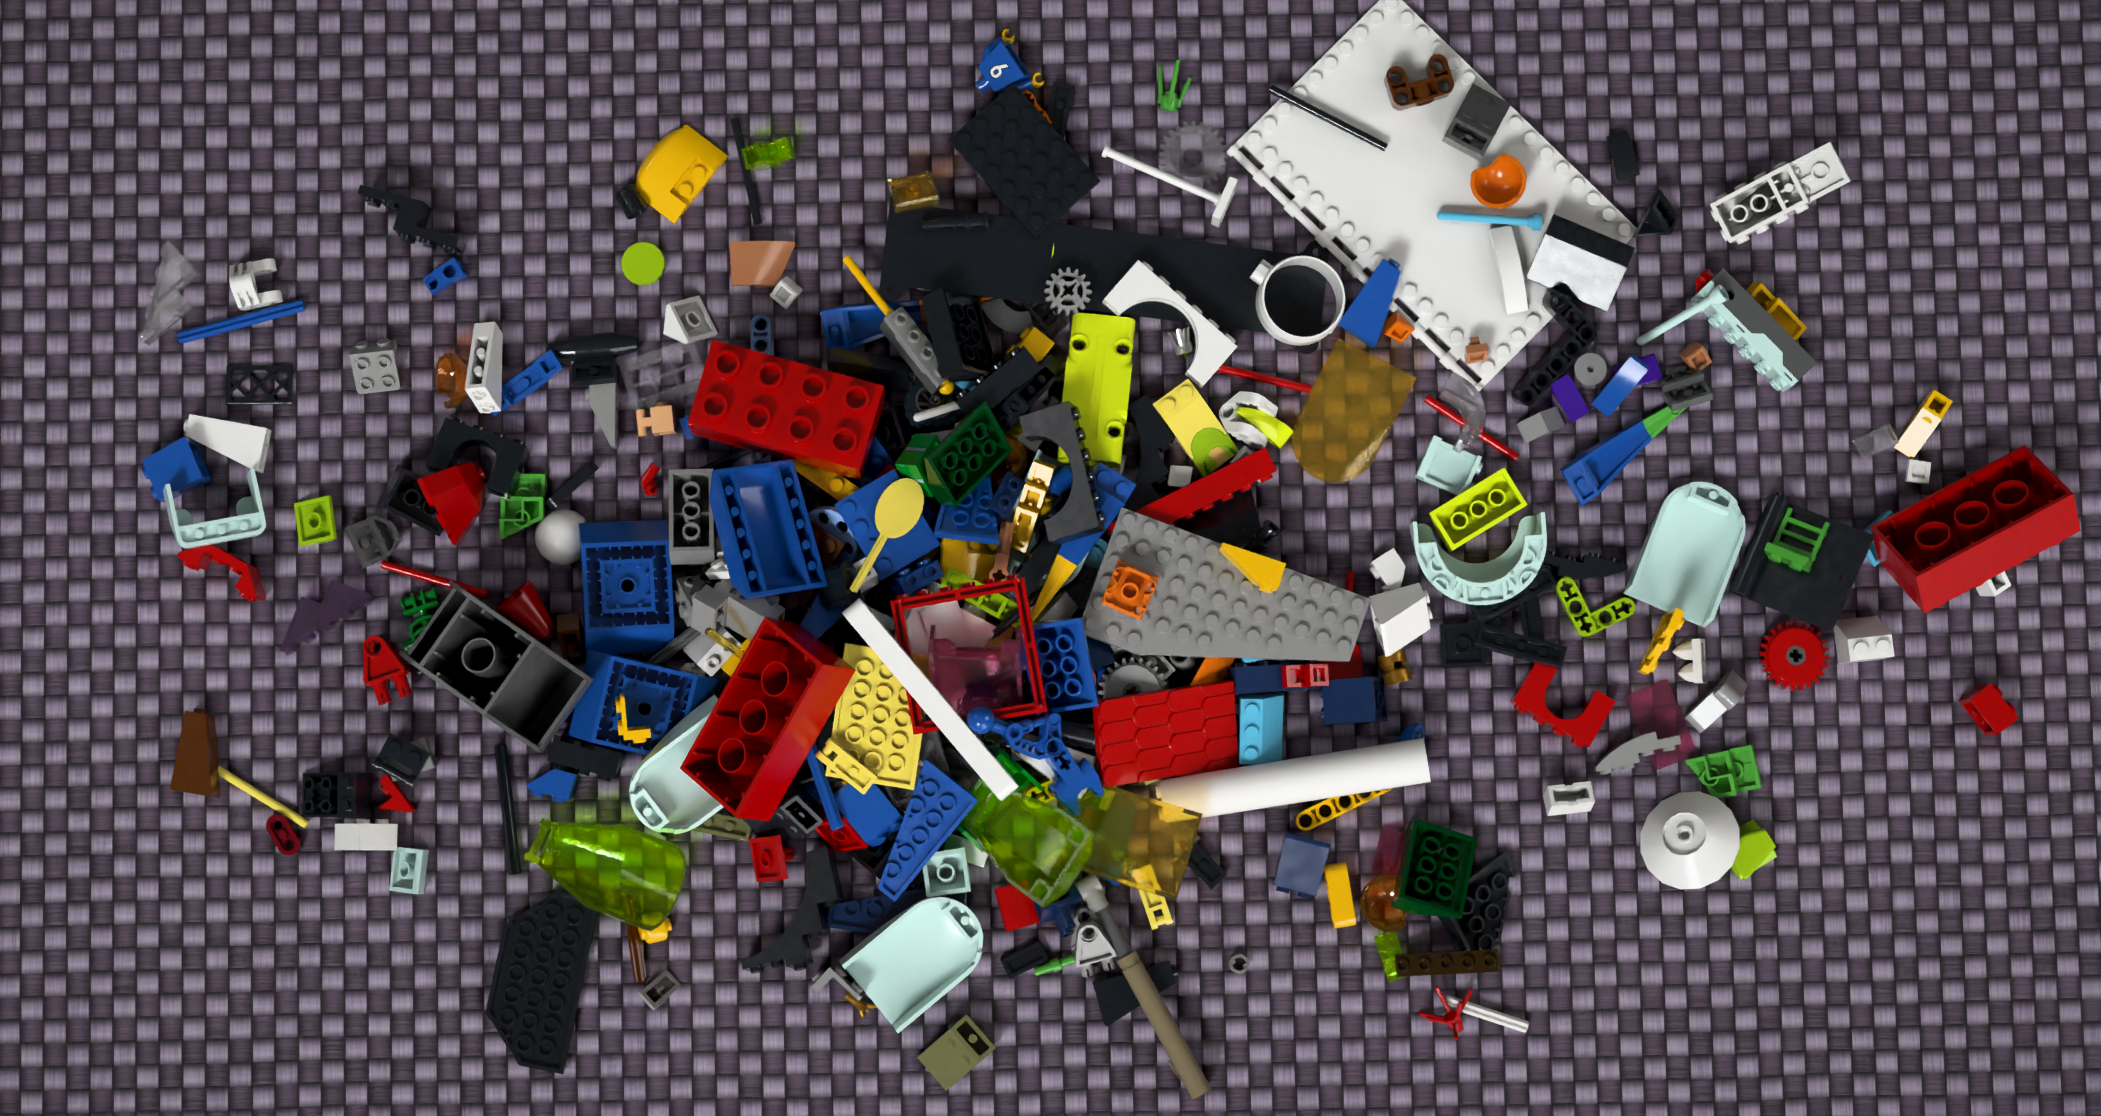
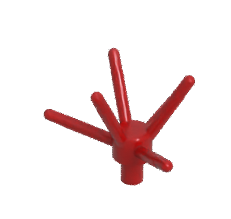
M1436 986L1435 990L1447 1013L1445 1016L1419 1012V1016L1426 1017L1427 1021L1447 1024L1453 1029L1454 1039L1458 1040V1032H1462L1464 1029L1460 1014L1468 1002L1473 989L1470 988L1463 1001L1458 1002L1455 1011L1451 1010L1440 988Z

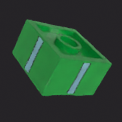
M915 433L895 462V466L902 479L910 478L918 482L924 497H934L929 487L924 458L940 443V440L935 434Z

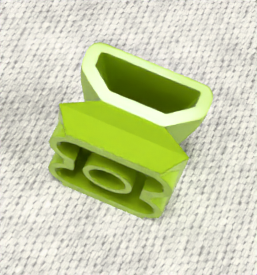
M1753 819L1740 827V848L1731 867V870L1739 880L1743 878L1746 880L1755 870L1777 857L1774 851L1776 846L1766 830L1760 828Z

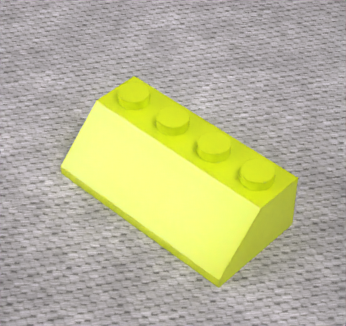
M1502 468L1433 510L1429 515L1438 535L1450 553L1527 506V503L1506 469Z

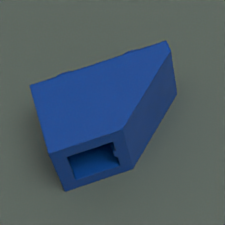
M553 769L527 784L526 789L532 790L531 795L544 798V794L553 796L552 800L565 803L566 799L572 800L579 775Z

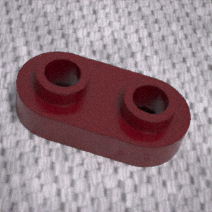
M281 814L269 817L266 822V829L278 850L284 855L296 854L301 848V840L288 818ZM278 821L282 823V828L280 830L276 828V823ZM289 840H292L294 843L292 848L287 847Z

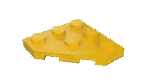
M1674 608L1664 613L1637 672L1644 675L1654 672L1658 664V658L1663 651H1667L1673 634L1677 629H1681L1685 618L1682 617L1685 611Z

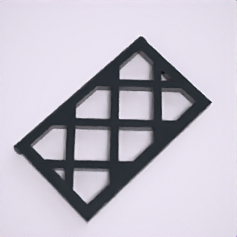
M292 365L227 366L226 405L293 404ZM277 370H288L287 378L283 382L274 375ZM232 371H243L245 373L237 383L232 379ZM254 371H266L268 373L260 383L251 374ZM249 377L257 386L247 394L240 385ZM270 377L279 384L271 394L262 386ZM260 388L268 397L265 400H253L251 396ZM283 388L287 392V400H276L274 396ZM236 389L245 396L242 400L232 401V393Z

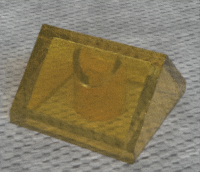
M931 171L888 180L895 213L938 205L939 196Z

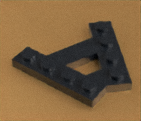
M1547 566L1539 569L1533 581L1514 597L1491 605H1470V610L1480 625L1475 647L1561 670L1567 647L1545 641L1538 597L1558 585ZM1519 607L1523 635L1503 630L1500 616Z

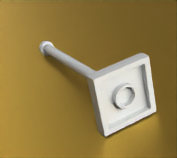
M1106 144L1102 157L1106 158L1108 156L1214 202L1216 209L1212 215L1211 224L1218 228L1220 227L1237 189V179L1229 177L1223 193L1215 194L1111 149V146Z

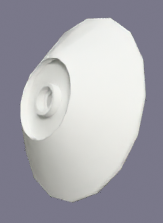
M1699 791L1678 793L1661 801L1647 816L1640 833L1641 855L1648 870L1662 883L1678 889H1699L1718 881L1732 867L1740 848V828L1732 810L1717 797ZM1685 833H1689L1688 839H1683Z

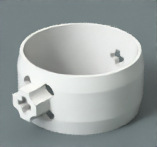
M1302 255L1292 256L1279 261L1274 266L1263 259L1249 277L1259 285L1255 303L1261 324L1270 335L1283 343L1302 346L1318 342L1328 334H1331L1342 319L1346 299L1344 286L1336 271L1320 259ZM1302 265L1315 269L1328 280L1335 294L1336 311L1333 321L1327 330L1314 336L1300 337L1281 330L1271 320L1266 310L1264 292L1267 281L1272 273L1286 266Z

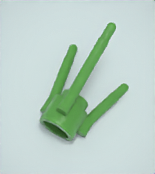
M1179 59L1175 63L1170 90L1165 92L1164 95L1162 66H1158L1157 104H1160L1159 109L1168 112H1176L1177 108H1181L1182 100L1192 80L1191 77H1188L1177 98L1178 94L1174 93L1180 65Z

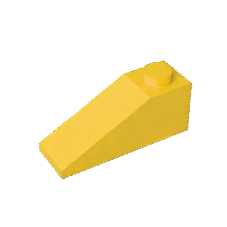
M1222 543L1219 546L1218 550L1253 585L1259 586L1258 589L1260 591L1271 593L1279 588L1286 563L1226 543Z

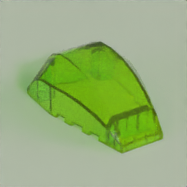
M979 778L971 791L979 800L961 821L962 825L976 839L982 850L988 854L994 865L1000 869L1011 885L1041 907H1047L1067 893L1091 857L1095 833L1070 812L1013 791L1001 801L987 784Z

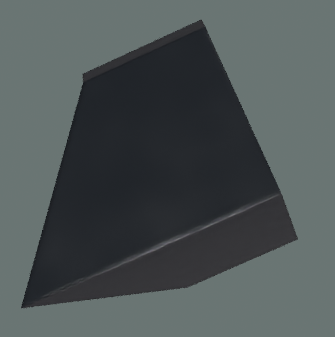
M1657 190L1649 201L1632 238L1672 234L1679 217L1661 190Z

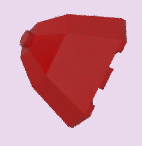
M474 462L457 465L417 480L429 506L436 508L437 513L435 515L441 526L445 528L451 543L455 546L462 542L483 510L486 487L484 478H486V474L482 466H477Z

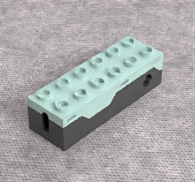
M1724 268L1716 274L1710 269H1706L1695 280L1696 294L1691 298L1694 302L1692 305L1708 297L1711 289L1719 284L1722 285L1727 291L1729 299L1722 304L1715 305L1713 303L1701 310L1700 313L1704 312L1709 318L1708 322L1714 328H1719L1724 333V338L1730 344L1734 343L1740 349L1739 353L1746 360L1750 359L1755 364L1754 368L1761 375L1765 374L1771 380L1769 383L1775 390L1784 392L1791 388L1817 362Z

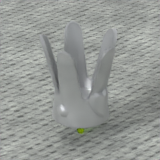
M1189 326L1182 331L1178 328L1176 333L1174 331L1171 333L1167 332L1175 346L1176 355L1184 354L1185 360H1187L1186 353L1193 352Z

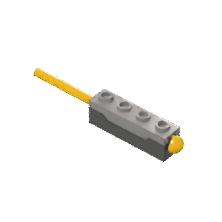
M850 255L846 256L843 262L886 316L879 329L932 396L937 392L944 395L950 394L954 390L953 381L941 379L931 342L903 307L895 311L889 307Z

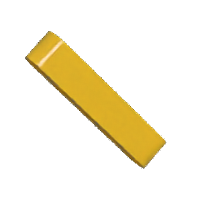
M1392 788L1371 791L1367 798H1362L1359 793L1346 795L1350 798V804L1346 808L1341 807L1339 804L1341 796L1327 798L1299 812L1294 819L1295 826L1302 831L1311 830L1390 791ZM1322 805L1329 806L1331 810L1330 815L1326 818L1319 814V808ZM1304 814L1308 815L1311 819L1308 827H1302L1299 823V818Z

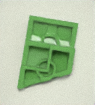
M521 473L510 500L500 497V539H504L544 519L546 473Z
M1753 744L1720 750L1685 760L1686 764L1692 768L1698 779L1714 797L1734 796L1739 792L1763 787Z

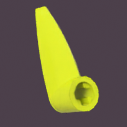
M1239 407L1235 410L1248 424L1262 432L1268 438V442L1278 449H1281L1294 433L1285 423L1261 410Z

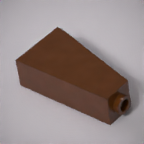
M194 708V712L185 711L170 789L220 798L215 716L207 715L208 710Z

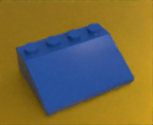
M895 469L834 504L866 557L880 535L875 524L877 502L889 485L901 479ZM922 513L915 526L905 535L893 539L887 538L872 565L881 581L941 545Z
M1082 617L1034 622L1033 627L1048 709L1056 713L1099 706ZM1019 627V628H1018V631H1019V636H1020V641H1021V646H1022V651H1023V656H1024V661H1025V666H1026V671H1027V676H1028V681H1029V686H1030L1032 701L1035 702V701H1034V696H1033V690H1032L1031 679H1030L1029 667H1028V662H1027L1026 650H1025V645H1024V639H1023L1022 628Z

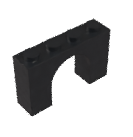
M445 418L425 465L429 472L437 473L454 467L459 455L465 449L476 445L486 446L496 454V464L486 487L489 493L510 500L530 452L526 444L520 440L514 439L511 441L505 439L506 437L498 432L488 433L478 425L471 427L458 418H453L452 420Z

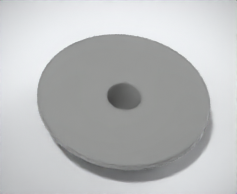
M1586 353L1577 359L1574 373L1581 383L1596 385L1605 378L1607 365L1598 354Z

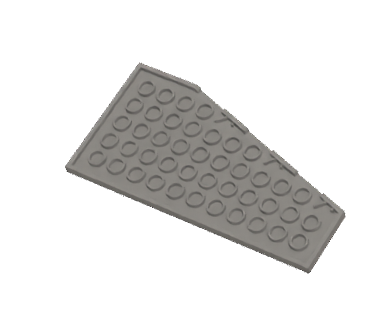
M1121 507L1082 615L1086 636L1142 656L1350 661L1371 599L1288 568L1284 569L1279 588L1275 592L1266 593L1258 589L1259 586L1253 585L1218 550L1221 545L1220 543ZM1118 559L1125 560L1159 576L1156 589L1150 598L1142 620L1101 603Z

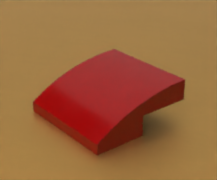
M1039 876V877H1037V878H1038V880H1039V882H1040V884H1041V886H1042V888H1043L1042 881H1041V878H1040V876ZM1026 880L994 889L1006 932L1040 923Z

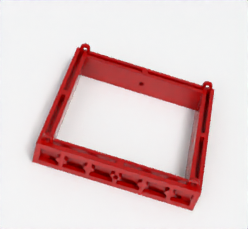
M1019 574L1006 576V581L997 582V578L984 580V585L975 586V582L961 584L962 588L953 590V586L939 588L940 592L931 594L930 590L918 591V596L910 598L908 593L896 595L895 600L890 601L897 642L913 659L905 615L906 609L1015 590L1035 702L992 709L995 718L1001 720L1048 711L1025 577L1020 578ZM906 690L913 734L940 730L932 720L924 721L921 706ZM967 714L960 715L967 723Z

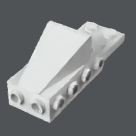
M1829 142L1791 163L1786 164L1784 161L1774 166V171L1768 174L1763 172L1755 176V181L1749 184L1744 182L1734 187V192L1728 195L1725 192L1715 197V202L1710 204L1712 208L1710 212L1714 220L1718 221L1722 227L1720 232L1725 241H1729V243L1737 242L1738 245L1750 239L1748 235L1754 232L1758 235L1767 231L1769 224L1775 221L1777 224L1788 220L1789 215L1799 214L1809 209L1808 204L1812 203V201L1851 182L1832 143Z

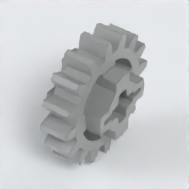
M1067 267L1065 273L1058 269V276L1052 273L1050 277L1053 281L1047 280L1045 284L1049 288L1044 289V293L1049 294L1045 301L1052 302L1050 309L1057 307V314L1064 310L1066 316L1069 315L1070 311H1073L1076 315L1078 307L1084 310L1085 305L1083 302L1089 303L1090 301L1086 295L1092 293V290L1086 288L1091 284L1090 281H1083L1086 275L1078 276V269L1071 273L1070 267ZM1062 278H1072V279H1074V280H1073V281H1065V280L1062 279ZM1054 285L1058 289V295L1056 298L1054 297L1053 293ZM1074 286L1071 295L1067 294L1062 297L1065 289ZM1079 286H1081L1082 288L1081 298L1077 294V288ZM1063 302H1070L1072 305H1071V306H1066V305H1062V303H1063Z

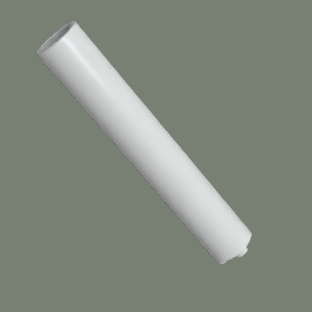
M1424 738L1161 779L1155 788L1157 799L1162 800V805L1159 808L1161 821L1165 820L1166 823L1416 785L1428 783L1431 780Z

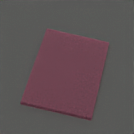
M1668 680L1625 696L1641 734L1656 731L1657 739L1674 735L1680 736L1681 744L1675 745V750L1663 752L1661 748L1654 750L1655 754L1650 755L1655 770L1698 754Z

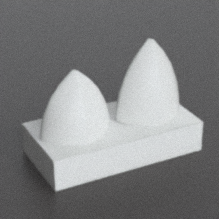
M1691 639V641L1678 645L1672 652L1682 659L1693 660V663H1689L1681 668L1678 675L1689 682L1697 684L1707 683L1705 639Z

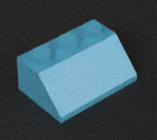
M1283 694L1239 695V764H1262L1282 760Z

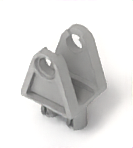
M1087 905L1076 907L1072 913L1076 926L1072 929L1074 934L1070 936V947L1076 968L1080 967L1083 977H1088L1086 969L1089 970L1090 976L1094 975L1095 969L1092 963L1101 961L1104 971H1109L1107 963H1110L1111 970H1114L1116 968L1114 957H1117V954L1095 913L1092 914ZM1080 913H1088L1090 915L1089 919L1080 921L1078 919Z

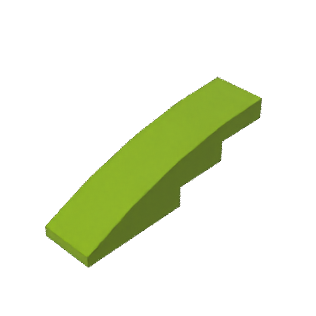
M950 567L940 587L953 586V590L961 589V584L975 582V586L984 584ZM999 593L963 599L1001 621L1005 620L1018 608L1017 603ZM1020 618L1011 625L1017 630L1021 627Z

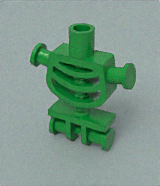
M431 587V590L426 592L421 590L420 596L417 597L414 593L410 594V597L407 598L400 597L401 606L405 610L403 611L404 616L420 615V618L416 619L409 627L411 638L407 641H401L406 652H408L433 617V615H428L427 611L441 606L440 602L437 601L438 595L435 587ZM433 598H434V599L436 600V601H433V602L428 603V600H430V599H433ZM422 600L423 605L421 606L418 605V601ZM413 605V608L406 610V607Z

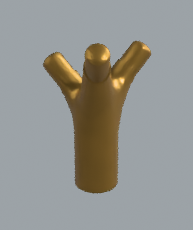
M850 992L844 997V999L858 1009L861 1018L865 1017L864 1011L869 1012V1008H878L873 1003L863 1000L858 1001Z

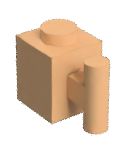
M668 402L655 403V407H650L651 417L645 418L644 409L636 410L639 437L647 436L646 427H652V434L654 436L677 434L674 407L668 405Z

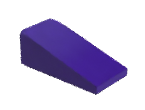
M1569 374L1556 380L1549 387L1571 423L1590 412Z

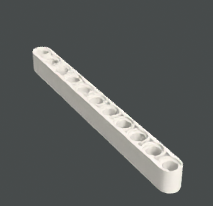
M858 598L842 612L845 618L992 792L1003 801L1019 787L1016 781L979 737L971 731L967 723L869 607Z

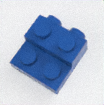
M924 558L918 561L917 566L911 569L906 567L897 572L898 575L892 578L894 583L890 584L889 587L892 593L909 594L944 577L938 560Z

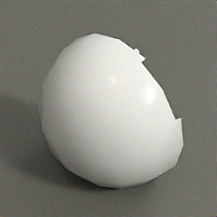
M568 509L551 511L545 515L544 519L538 523L535 532L536 547L541 555L551 563L560 565L574 563L579 560V523H586V519L576 511Z

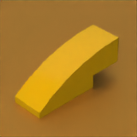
M1753 282L1746 291L1795 341L1807 329L1781 299L1775 298L1762 283Z

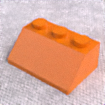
M1204 658L1189 686L1223 681L1224 678L1229 679L1228 669L1233 668L1231 666L1233 661L1240 658Z

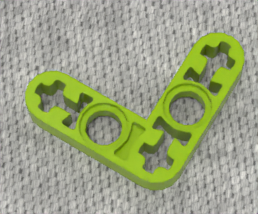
M1565 577L1557 581L1556 593L1576 633L1581 637L1593 635L1630 617L1635 611V603L1631 599L1621 598L1590 613L1573 579ZM1562 582H1565V584L1570 583L1571 588H1569V592L1571 595L1575 593L1577 597H1573L1566 602L1564 598L1569 596L1566 591H1561ZM1572 601H1578L1581 604L1582 608L1579 613L1571 612L1570 604ZM1621 602L1630 605V608L1627 609V614L1625 611H1622L1615 615V612L1611 609V606H1614V610L1622 606ZM1602 611H1607L1611 615V620L1607 624L1602 623L1599 619ZM1586 614L1587 617H1583V620L1591 625L1588 628V633L1585 630H1580L1582 622L1580 619L1575 621L1574 617Z

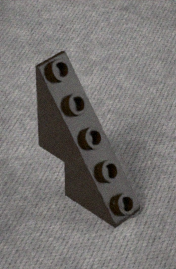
M1448 949L1395 954L1396 977L1501 972L1499 949Z

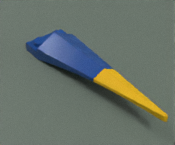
M1098 461L1093 468L1096 476L1094 486L1101 496L1099 506L1100 511L1103 510L1106 517V523H1104L1106 530L1120 512L1121 507L1125 506L1136 484ZM1104 531L1060 545L1047 579L1032 610L1033 622Z

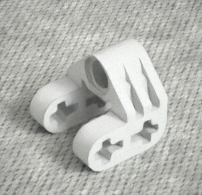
M270 258L230 265V287L240 310H254L283 302L281 290L257 293L255 276L277 271L275 259Z
M1239 391L1222 405L1219 410V417L1225 430L1231 433L1233 437L1242 440L1253 448L1262 449L1266 447L1268 438L1254 426L1246 423L1235 410L1239 407L1253 408L1276 417L1278 407L1258 393Z

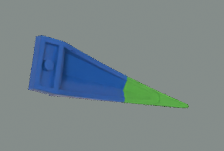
M1667 405L1576 455L1575 459L1560 468L1559 470L1577 502L1583 506L1598 496L1622 469L1686 408L1672 412Z

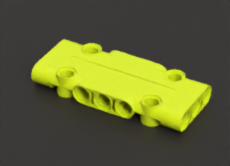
M1077 313L1076 315L1073 314L1062 403L1070 401L1079 408L1081 419L1078 420L1080 427H1083L1086 439L1084 440L1085 448H1088L1091 455L1090 466H1095L1098 461L1109 468L1121 466L1136 323L1134 319L1129 317ZM1076 344H1082L1084 348L1082 350H1077L1074 348V346ZM1120 348H1124L1128 350V352L1126 354H1120L1117 350ZM1112 430H1116L1120 434L1116 437H1113L1109 435V432ZM1058 446L1057 460L1070 464L1067 455Z

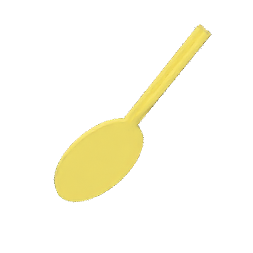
M910 478L899 479L889 485L880 496L875 509V524L880 535L849 588L852 592L857 593L887 538L893 539L905 535L919 520L923 510L924 495L921 486L915 480Z

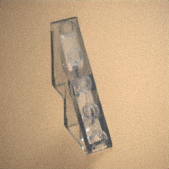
M169 240L161 247V265H158L156 268L155 276L157 281L156 285L152 287L150 294L152 302L145 314L147 323L140 335V340L149 346L194 308L180 291L200 274Z

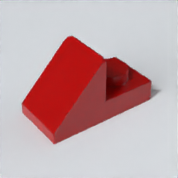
M386 774L379 779L382 783L380 787L387 796H392V798L379 807L380 809L403 812L416 811V808L399 785L392 780L390 775Z

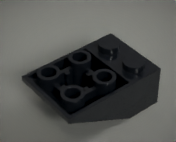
M303 773L302 817H371L372 773Z
M795 780L790 784L770 821L742 818L760 836L780 835L781 841L806 835L824 822L822 807Z

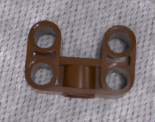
M1441 54L1431 56L1426 65L1428 78L1408 83L1404 69L1399 66L1391 67L1385 75L1384 82L1392 107L1400 111L1415 106H1423L1448 97L1453 90L1454 81L1446 57ZM1439 62L1442 65V69L1434 70L1431 63ZM1397 74L1401 81L1392 82L1389 76ZM1438 83H1446L1448 90L1441 91L1438 88ZM1396 95H1404L1407 98V102L1399 103L1396 100Z

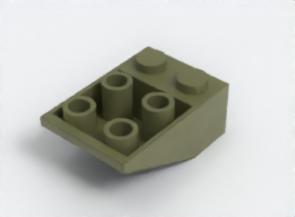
M967 1013L917 1058L947 1091L996 1048V1045Z

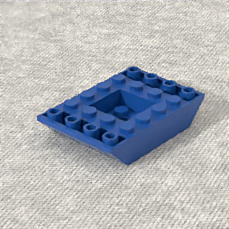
M667 520L579 523L585 655L588 654L589 649L610 654L660 651L674 640L672 569L669 555ZM624 580L633 582L634 589L631 592L622 590L621 584Z
M589 649L583 672L593 678L594 681L575 706L568 735L591 743L648 755L674 726L715 694L719 678ZM624 692L627 727L650 726L651 738H646L647 742L633 743V740H624L623 735L618 734L617 720H621V713L616 711L615 698H619V693ZM642 702H647L651 706L650 712L646 715L638 712V706Z

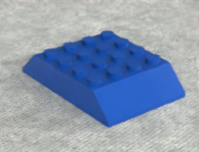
M793 459L712 471L709 502L732 585L746 599L826 587L828 585Z

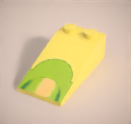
M1189 379L1182 382L1153 404L1168 430L1203 477L1212 473L1239 452Z

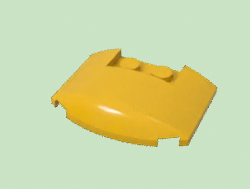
M684 125L682 128L668 133L649 151L638 170L636 189L642 200L676 224L725 162L728 155L690 126Z
M941 538L940 567L944 577L949 568L952 567L984 584V580L989 579V573L994 568L997 545ZM998 570V573H994L993 577L997 578V582H1000L1001 579H1005L1006 575L1002 574V570ZM944 577L939 579L940 584L942 583Z

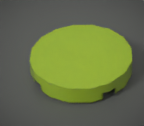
M647 242L635 243L629 246L623 254L621 260L622 271L625 277L633 284L648 286L657 282L663 275L665 258L655 245Z

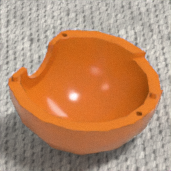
M1502 154L1490 165L1483 168L1479 167L1472 171L1470 186L1473 195L1481 204L1492 209H1505L1520 200L1526 189L1527 176L1523 165L1516 158L1508 154Z

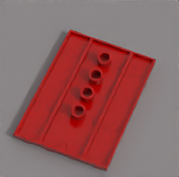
M1225 680L1098 699L1099 706L1093 707L1097 774L1102 787H1113L1134 782L1140 783L1239 766L1234 681Z

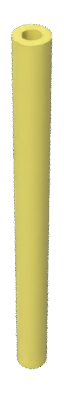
M218 765L220 777L303 828L307 827L310 822L309 820Z

